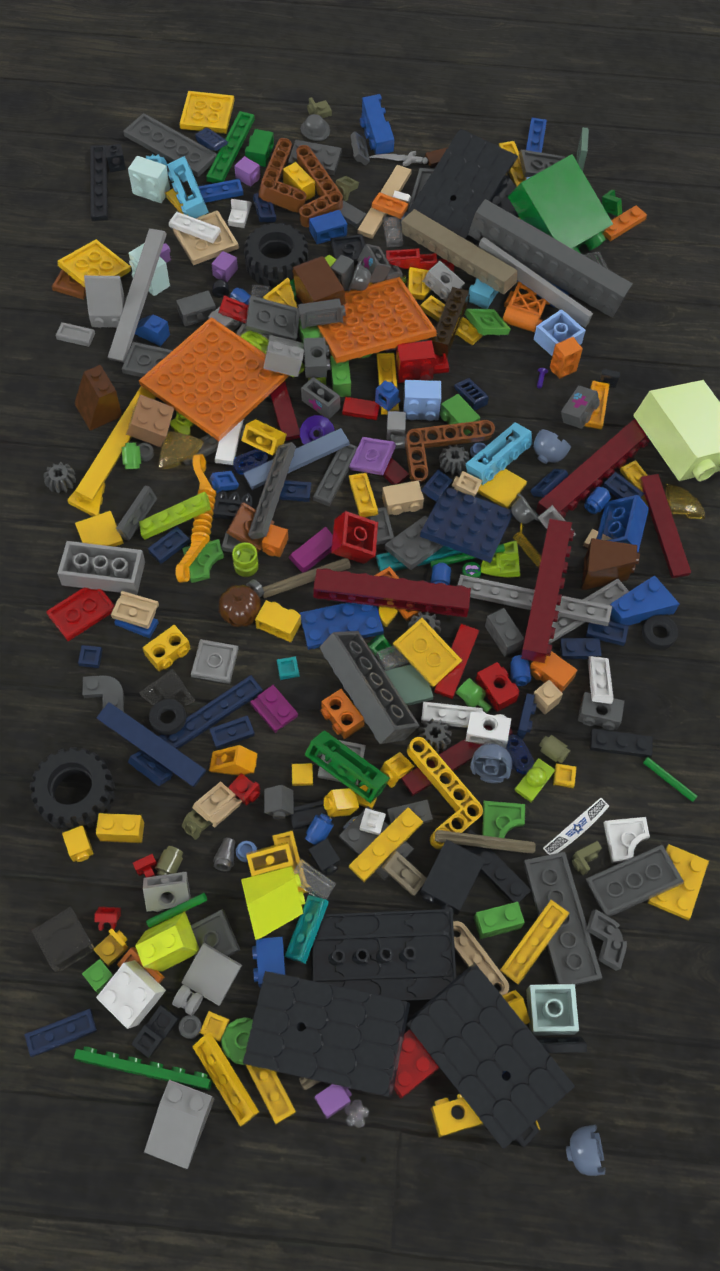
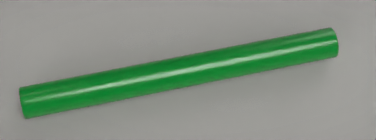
M504 544L498 546L496 553L505 551ZM462 553L432 560L430 565L432 568L438 563H446L448 565L476 557Z

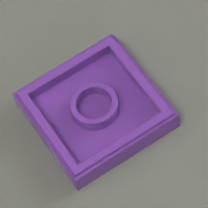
M362 437L350 463V469L383 475L396 447L395 442Z

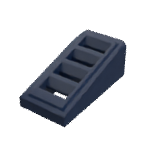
M205 128L195 134L197 142L210 150L217 151L228 144L227 140L209 128Z
M470 378L454 385L460 396L474 411L488 405L489 397Z

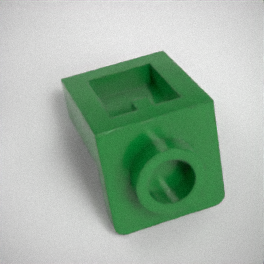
M610 190L602 196V205L607 213L615 216L622 214L621 198L615 197V190Z

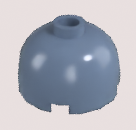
M544 429L538 432L533 444L538 460L545 464L563 460L571 446L564 439L561 442L555 433Z
M485 744L474 752L470 768L474 775L477 773L481 776L480 779L485 782L501 783L504 778L508 779L510 777L512 758L506 748L498 744Z
M596 1125L577 1129L570 1138V1146H566L568 1161H573L575 1168L580 1173L588 1176L605 1175V1167L600 1168V1161H604V1154L599 1133H594L597 1129Z

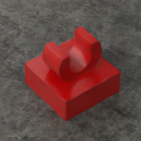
M443 353V356L435 354L433 374L448 373L449 364L446 354Z
M153 854L133 862L138 876L145 874L146 878L155 876L153 869H155L157 862Z
M99 907L97 909L94 922H100L98 925L99 931L104 929V923H109L111 928L115 930L117 921L121 916V908Z

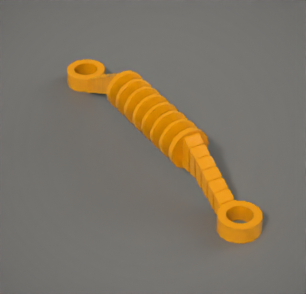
M203 454L193 456V468L200 482L197 494L205 491L209 498L211 510L194 517L191 547L176 566L178 582L189 581V566L210 541L209 535L211 534L210 529L213 521L216 491L203 473L206 470V460Z

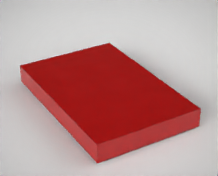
M84 587L47 610L46 613L65 639L70 641L110 615L115 605L103 590Z

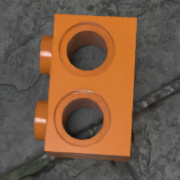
M574 337L555 344L550 369L559 379L577 371L583 348Z
M342 689L321 701L322 709L320 711L326 720L329 719L332 722V728L337 735L341 734L346 739L364 727L363 716ZM333 705L340 706L338 710H333L330 707ZM345 720H349L352 723L350 725H344L342 722Z

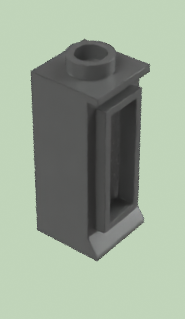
M340 299L298 305L302 329L317 325L343 323V316H346L345 306L341 305Z

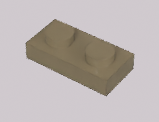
M394 851L381 867L414 896L427 879L397 851Z

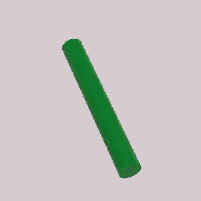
M649 757L643 762V764L693 802L697 798L695 793Z
M202 893L146 921L148 927L152 928L206 902V894Z

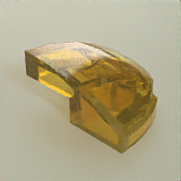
M168 432L162 445L158 467L160 469H169L179 466L181 464L180 461L185 460L187 457L188 459L192 458L204 444L203 440L182 433Z
M666 484V498L672 514H686V518L705 519L704 509L697 498L681 487Z

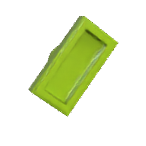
M538 758L515 788V791L532 803L553 775L555 769Z

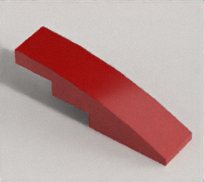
M419 248L386 251V259L389 264L409 269L413 267L430 270L441 261L454 273V264L446 259H437L436 253L420 254Z

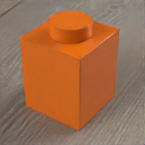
M270 524L269 532L262 541L263 552L269 556L281 557L288 541V529Z

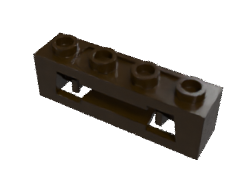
M455 287L451 289L436 327V336L432 338L436 355L443 356V353H445L446 358L449 355L468 305L469 291Z

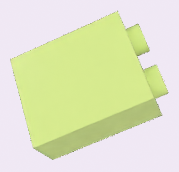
M700 380L649 391L633 416L678 481L694 477L698 481H703L715 472L720 471V402L705 381Z

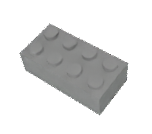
M66 541L57 574L61 585L101 589L103 591L119 593L124 591L137 595L145 559L142 550Z

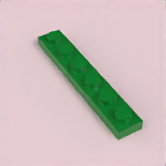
M239 111L225 139L228 144L220 149L206 176L208 182H224L255 120L254 114Z
M84 1047L83 1050L76 1049L74 1059L79 1062L167 1082L171 1080L184 1086L210 1091L212 1081L207 1079L208 1074L194 1072V1075L185 1074V1069L172 1066V1070L163 1069V1064L150 1061L149 1065L141 1064V1059L129 1056L127 1060L119 1059V1054L106 1051L105 1055L97 1054V1049Z

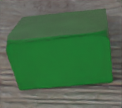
M377 635L367 644L379 662L383 661L394 651L384 635Z

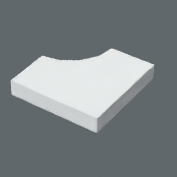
M646 817L604 822L611 863H620L633 858L636 845L650 838Z

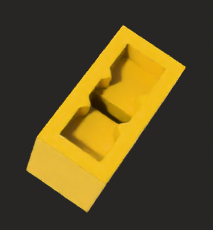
M175 625L142 647L145 656L159 672L169 668L176 659L184 657L191 649L188 639ZM174 642H180L177 646L172 645ZM160 653L164 654L162 657H156Z

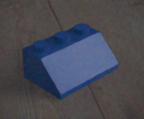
M639 495L608 501L604 507L596 539H602L604 534L612 538L607 541L637 545V552H639L649 507Z

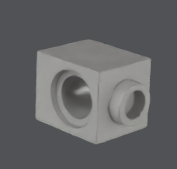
M388 411L387 440H390V434L405 436L406 412Z

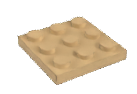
M218 210L195 218L221 229V233L214 243L173 228L174 234L193 265L218 257L222 251L228 253L239 249L238 242Z

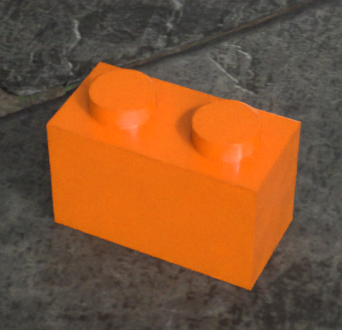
M552 651L550 656H546L545 663L533 661L530 666V673L535 679L541 680L544 683L550 680L561 692L570 684L577 672L576 668Z

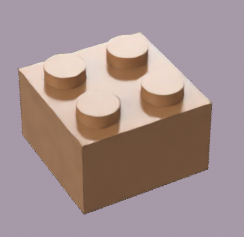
M139 395L126 435L161 447L168 432L174 407Z

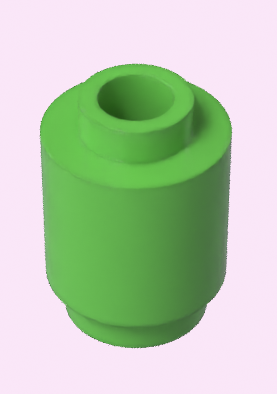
M125 443V447H122V461L125 469H140V446H136V443Z

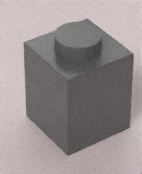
M283 785L264 789V813L273 816V819L277 820L293 815V790Z

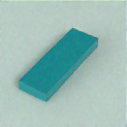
M308 895L303 907V914L300 915L284 957L306 964L329 901Z

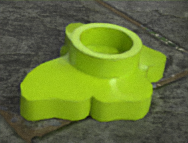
M176 412V417L170 421V425L175 432H178L184 439H188L191 434L190 427L193 426V423Z

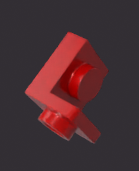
M242 773L228 787L235 794V797L239 800L241 799L246 806L250 802H254L260 795L259 784L257 782L253 783Z

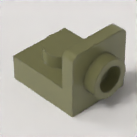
M312 97L309 98V105H307L309 114H318L322 118L332 116V110L326 100L315 103Z
M347 176L337 179L335 183L343 196V201H347L349 193L358 189L359 185L358 181Z
M192 810L186 815L182 828L196 840L201 832L212 823L210 821L207 822L200 814Z
M598 841L575 852L572 857L573 866L582 875L587 874L590 870L587 862L596 859L599 851L602 849Z

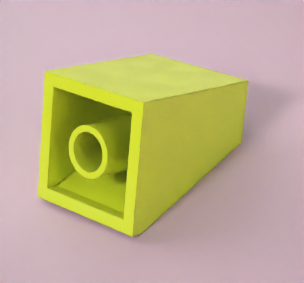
M292 866L241 879L255 940L266 936L303 914L302 905L305 904L303 892L298 891L301 881L299 874H294Z
M185 912L146 930L135 945L142 966L161 972L196 955L200 950Z

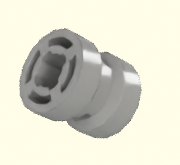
M182 985L175 995L172 1005L177 1008L182 1007L187 1014L192 1016L200 1006L203 995L198 992L193 993L189 987Z

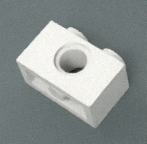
M471 711L465 741L484 745L498 744L506 748L511 718L501 714L489 715L483 711ZM489 725L493 730L488 731L484 726Z

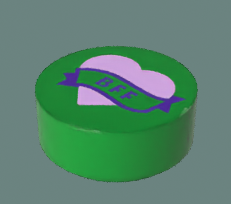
M468 562L463 566L462 575L480 578L481 567L475 562Z

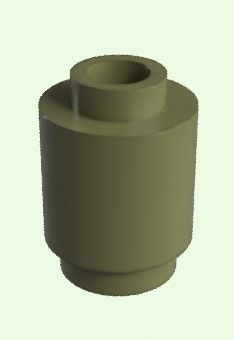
M553 735L550 737L545 736L539 744L542 747L540 752L561 764L571 751L567 748L566 744Z
M168 846L167 849H164L155 867V870L158 871L157 875L176 873L183 860V852L173 846Z

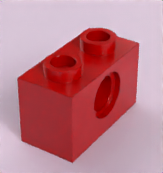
M498 662L477 672L475 681L486 691V697L496 712L517 701L519 689L515 683L510 681L506 669L501 667ZM495 684H500L503 688H497Z

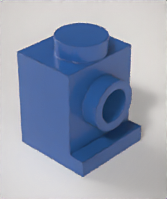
M385 380L376 388L375 402L385 410L390 411L400 402L398 397L399 390L392 382Z

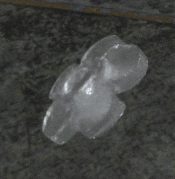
M356 1099L352 1102V1105L348 1104L346 1106L345 1113L350 1115L346 1119L349 1126L355 1125L358 1128L365 1125L363 1118L368 1116V1109L362 1107L361 1100Z

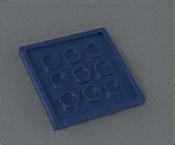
M447 487L423 526L420 537L491 563L513 514L510 509Z

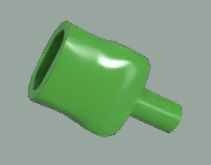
M470 678L456 691V694L464 700L468 707H476L478 705L486 713L492 708L484 700L486 691L475 684Z

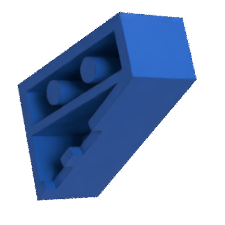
M380 94L362 98V118H360V125L364 128L365 137L369 139L370 148L374 150L375 155L394 152V137L389 121L386 122L383 115L386 111L385 107L381 108L382 98Z
M654 575L610 604L612 606L610 620L628 626L640 623L655 615L674 614L679 603Z

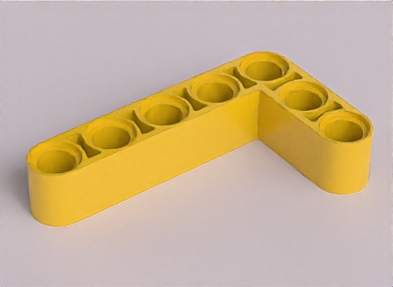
M416 737L412 739L407 747L408 756L456 811L430 836L431 845L436 849H442L444 843L435 841V832L443 830L462 833L480 818L483 808L424 738ZM413 745H419L422 748V752H416L413 749ZM426 761H433L436 767L429 768ZM440 776L447 777L449 784H443L440 781ZM459 792L462 795V800L455 799L453 793ZM467 808H473L476 816H470ZM452 821H458L461 829L453 828Z

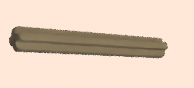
M343 558L262 587L264 590L263 598L315 581L317 569L328 568L332 571L349 569L350 561L348 558Z
M443 830L435 832L436 842L445 843L447 839L459 845L523 853H534L536 847L534 842Z

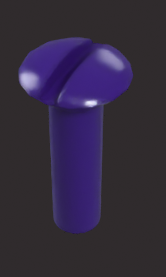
M543 367L538 369L540 375L537 388H542L544 376L548 373V370Z

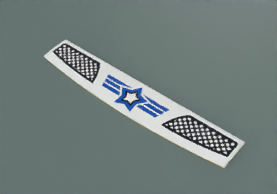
M600 798L543 849L549 855L560 852L583 834L607 810L609 805Z

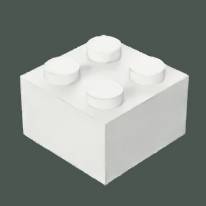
M133 960L122 964L96 998L129 1029L140 1024L166 990L141 965Z

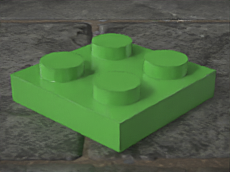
M466 309L464 315L477 329L479 334L484 336L509 334L510 327L494 309Z

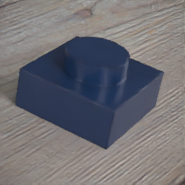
M82 645L78 661L79 666L99 668L102 648Z

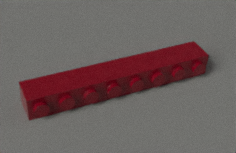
M632 420L538 502L536 512L540 515L553 505L564 518L569 510L573 511L577 507L580 500H585L593 489L600 487L605 478L609 479L617 468L623 467L629 457L633 458L637 454L638 449L644 448L650 439L637 420Z
M549 519L521 659L545 663L546 656L551 655L552 645L549 644V639H554L556 628L552 627L553 622L557 623L559 611H556L555 608L556 605L560 606L562 594H558L559 589L564 588L565 578H562V573H566L568 567L565 557L570 556L571 546H568V541H573L574 530H571L572 522Z
M328 568L316 570L313 597L317 599L420 612L428 611L429 613L467 617L471 588L462 585L451 586L445 583H428L423 580L411 581L406 578L396 579L389 578L388 576H372L367 573L356 574L349 571H332Z

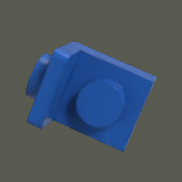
M232 471L212 473L209 479L210 485L216 491V496L222 490H236L239 485Z

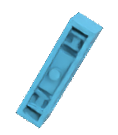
M185 156L167 164L169 168L168 176L171 182L174 181L172 186L175 192L179 193L176 195L180 204L183 203V206H181L183 213L193 218L209 213ZM188 181L193 192L192 195L187 196L182 182Z
M515 422L466 463L467 473L483 480L482 485L491 481L499 471L504 470L521 453L530 448L532 445L531 431ZM513 432V436H509L508 440L506 441V437ZM483 456H485V458H483V461H482L481 463L478 462V460H480Z

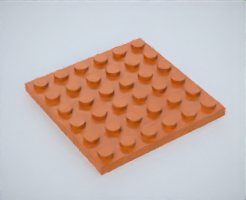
M400 277L370 284L364 291H357L355 289H351L349 292L344 291L346 316H343V323L317 325L322 338L325 337V344L329 345V351L336 363L394 349L398 344L427 340L436 336V329Z
M211 317L139 380V384L167 405L174 407V410L217 441H220L290 375L263 369L266 354Z

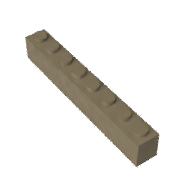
M414 209L401 220L402 233L405 236L428 248L431 252L436 253L456 267L466 271L469 275L476 277L494 290L505 294L517 283L518 270Z

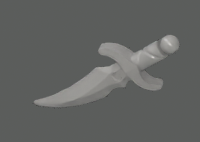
M416 151L410 152L408 156L397 154L369 156V158L404 161L402 166H408L411 163H428L426 157L415 156Z

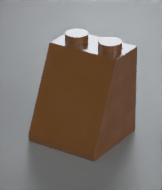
M323 256L293 267L296 297L303 304L340 299L341 305L346 304L344 288Z
M101 365L84 371L75 400V406L90 431L122 417L116 390Z
M591 538L584 557L581 590L605 586L616 579H619L621 582L628 580L630 574H634L636 564L639 563L640 553H637V545Z

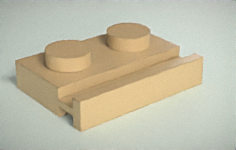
M121 591V596L118 598L111 616L113 619L149 629L159 603L155 600Z
M220 781L196 801L192 808L207 822L213 823L212 826L215 828L241 805L242 800H238L235 794Z

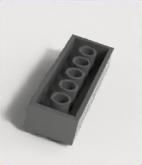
M359 631L333 632L319 648L323 652L325 659L328 660L333 668V672L338 676L345 691L350 695L354 705L362 714L365 723L368 724L375 739L380 744L405 740L420 726Z

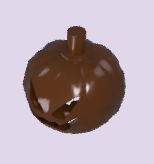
M233 585L227 588L219 599V613L221 617L234 627L251 625L261 610V599L250 586Z

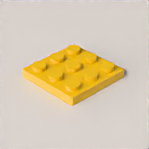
M188 91L180 120V129L201 131L209 128L215 133L227 134L234 105V96Z
M97 239L58 260V266L83 287H85V275L122 277L131 271L130 265Z

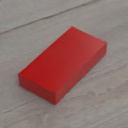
M345 397L342 415L377 420L380 405L375 401Z

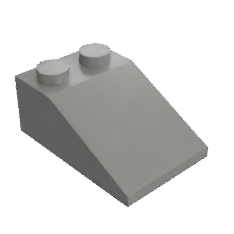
M85 275L84 281L91 326L117 328L126 302L120 276Z
M269 334L263 369L298 377L303 361V343Z
M169 1080L160 1101L144 1152L188 1169L215 1100L213 1096Z

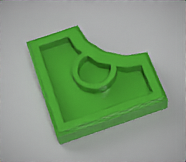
M219 539L209 541L189 566L191 583L210 579L212 566L218 560L224 558ZM191 546L182 548L184 556Z
M494 801L483 802L482 836L504 838L509 830L524 826L525 804Z

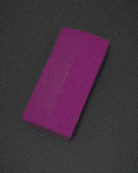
M326 527L290 554L289 559L302 573L307 572L331 553L333 535Z

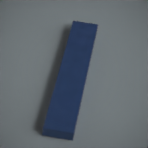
M250 675L188 716L184 727L179 732L172 735L161 734L159 737L174 748L179 749L260 695L263 689Z
M110 702L107 703L96 717L100 722L192 787H195L205 774L206 769Z

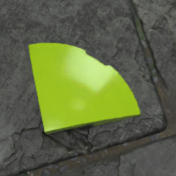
M517 541L504 543L505 551L495 553L491 563L483 560L481 573L498 577H520Z

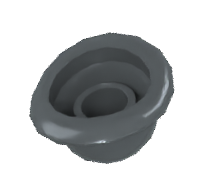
M318 114L309 115L301 124V133L310 140L322 141L330 134L329 124Z
M362 260L356 266L352 281L347 289L348 292L351 289L364 291L371 281V273L363 266Z
M517 493L518 499L511 507V513L515 519L522 524H527L535 519L539 522V515L530 507L526 499L520 493Z

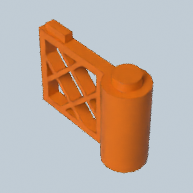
M518 281L510 303L505 310L503 320L506 324L535 333L536 326L542 323L540 318L545 305L550 303L545 299L537 300L535 296L537 294ZM519 289L527 290L528 293L521 295ZM531 297L534 302L527 304L524 299ZM521 301L523 306L518 307L513 304ZM537 306L539 312L531 311L530 308Z

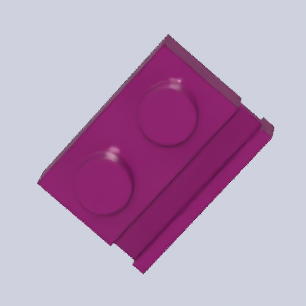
M274 685L258 695L256 699L250 701L253 708L274 733L298 717L296 710Z

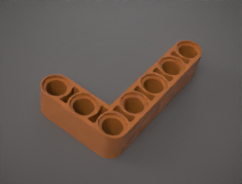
M280 138L262 178L258 195L264 201L271 202L293 212H299L300 208L305 205L307 195L300 189L279 182L292 147L289 139Z
M300 145L296 150L297 163L315 181V190L320 198L300 208V223L304 227H309L310 218L342 210L343 196L310 147Z
M489 420L411 429L405 438L411 481H419V484H423L428 476L425 448L489 440L495 431L494 424ZM486 427L489 433H483L481 428ZM463 430H470L472 435L466 436ZM445 433H453L454 438H448ZM428 434H433V435H435V436H436V440H430V439H428L427 435H428ZM411 436L417 437V438H418V442H416V443L411 442L410 439H409V437H411ZM419 454L421 459L414 460L412 455ZM420 471L424 477L417 478L414 473Z

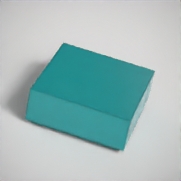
M296 656L277 659L280 680L300 677Z

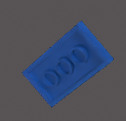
M348 602L299 613L308 650L319 648L333 632L359 631L363 638L384 633L377 606Z

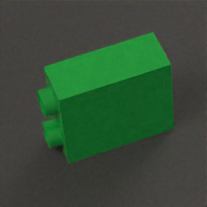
M573 154L521 182L508 196L521 220L580 254L581 252L578 248L586 245L588 250L592 251L604 243L606 238L603 232L613 225Z

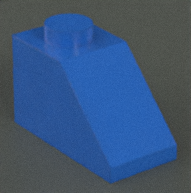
M152 314L138 322L135 334L161 347L170 336L168 321Z

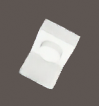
M231 199L232 209L228 219V226L245 228L252 203Z

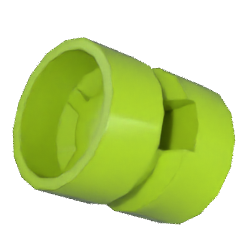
M246 542L236 545L232 552L236 573L242 577L254 575L259 566L255 546Z

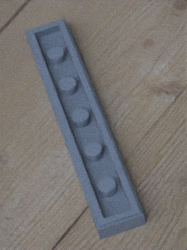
M340 428L296 448L288 473L350 445L343 430ZM273 460L244 472V477L252 490L266 483Z

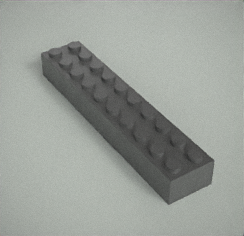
M486 199L474 215L468 235L478 241L483 237L488 239L545 280L612 318L633 284Z

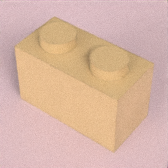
M419 481L382 488V499L384 506L387 508L388 515H399L403 512H415L423 509L424 498Z

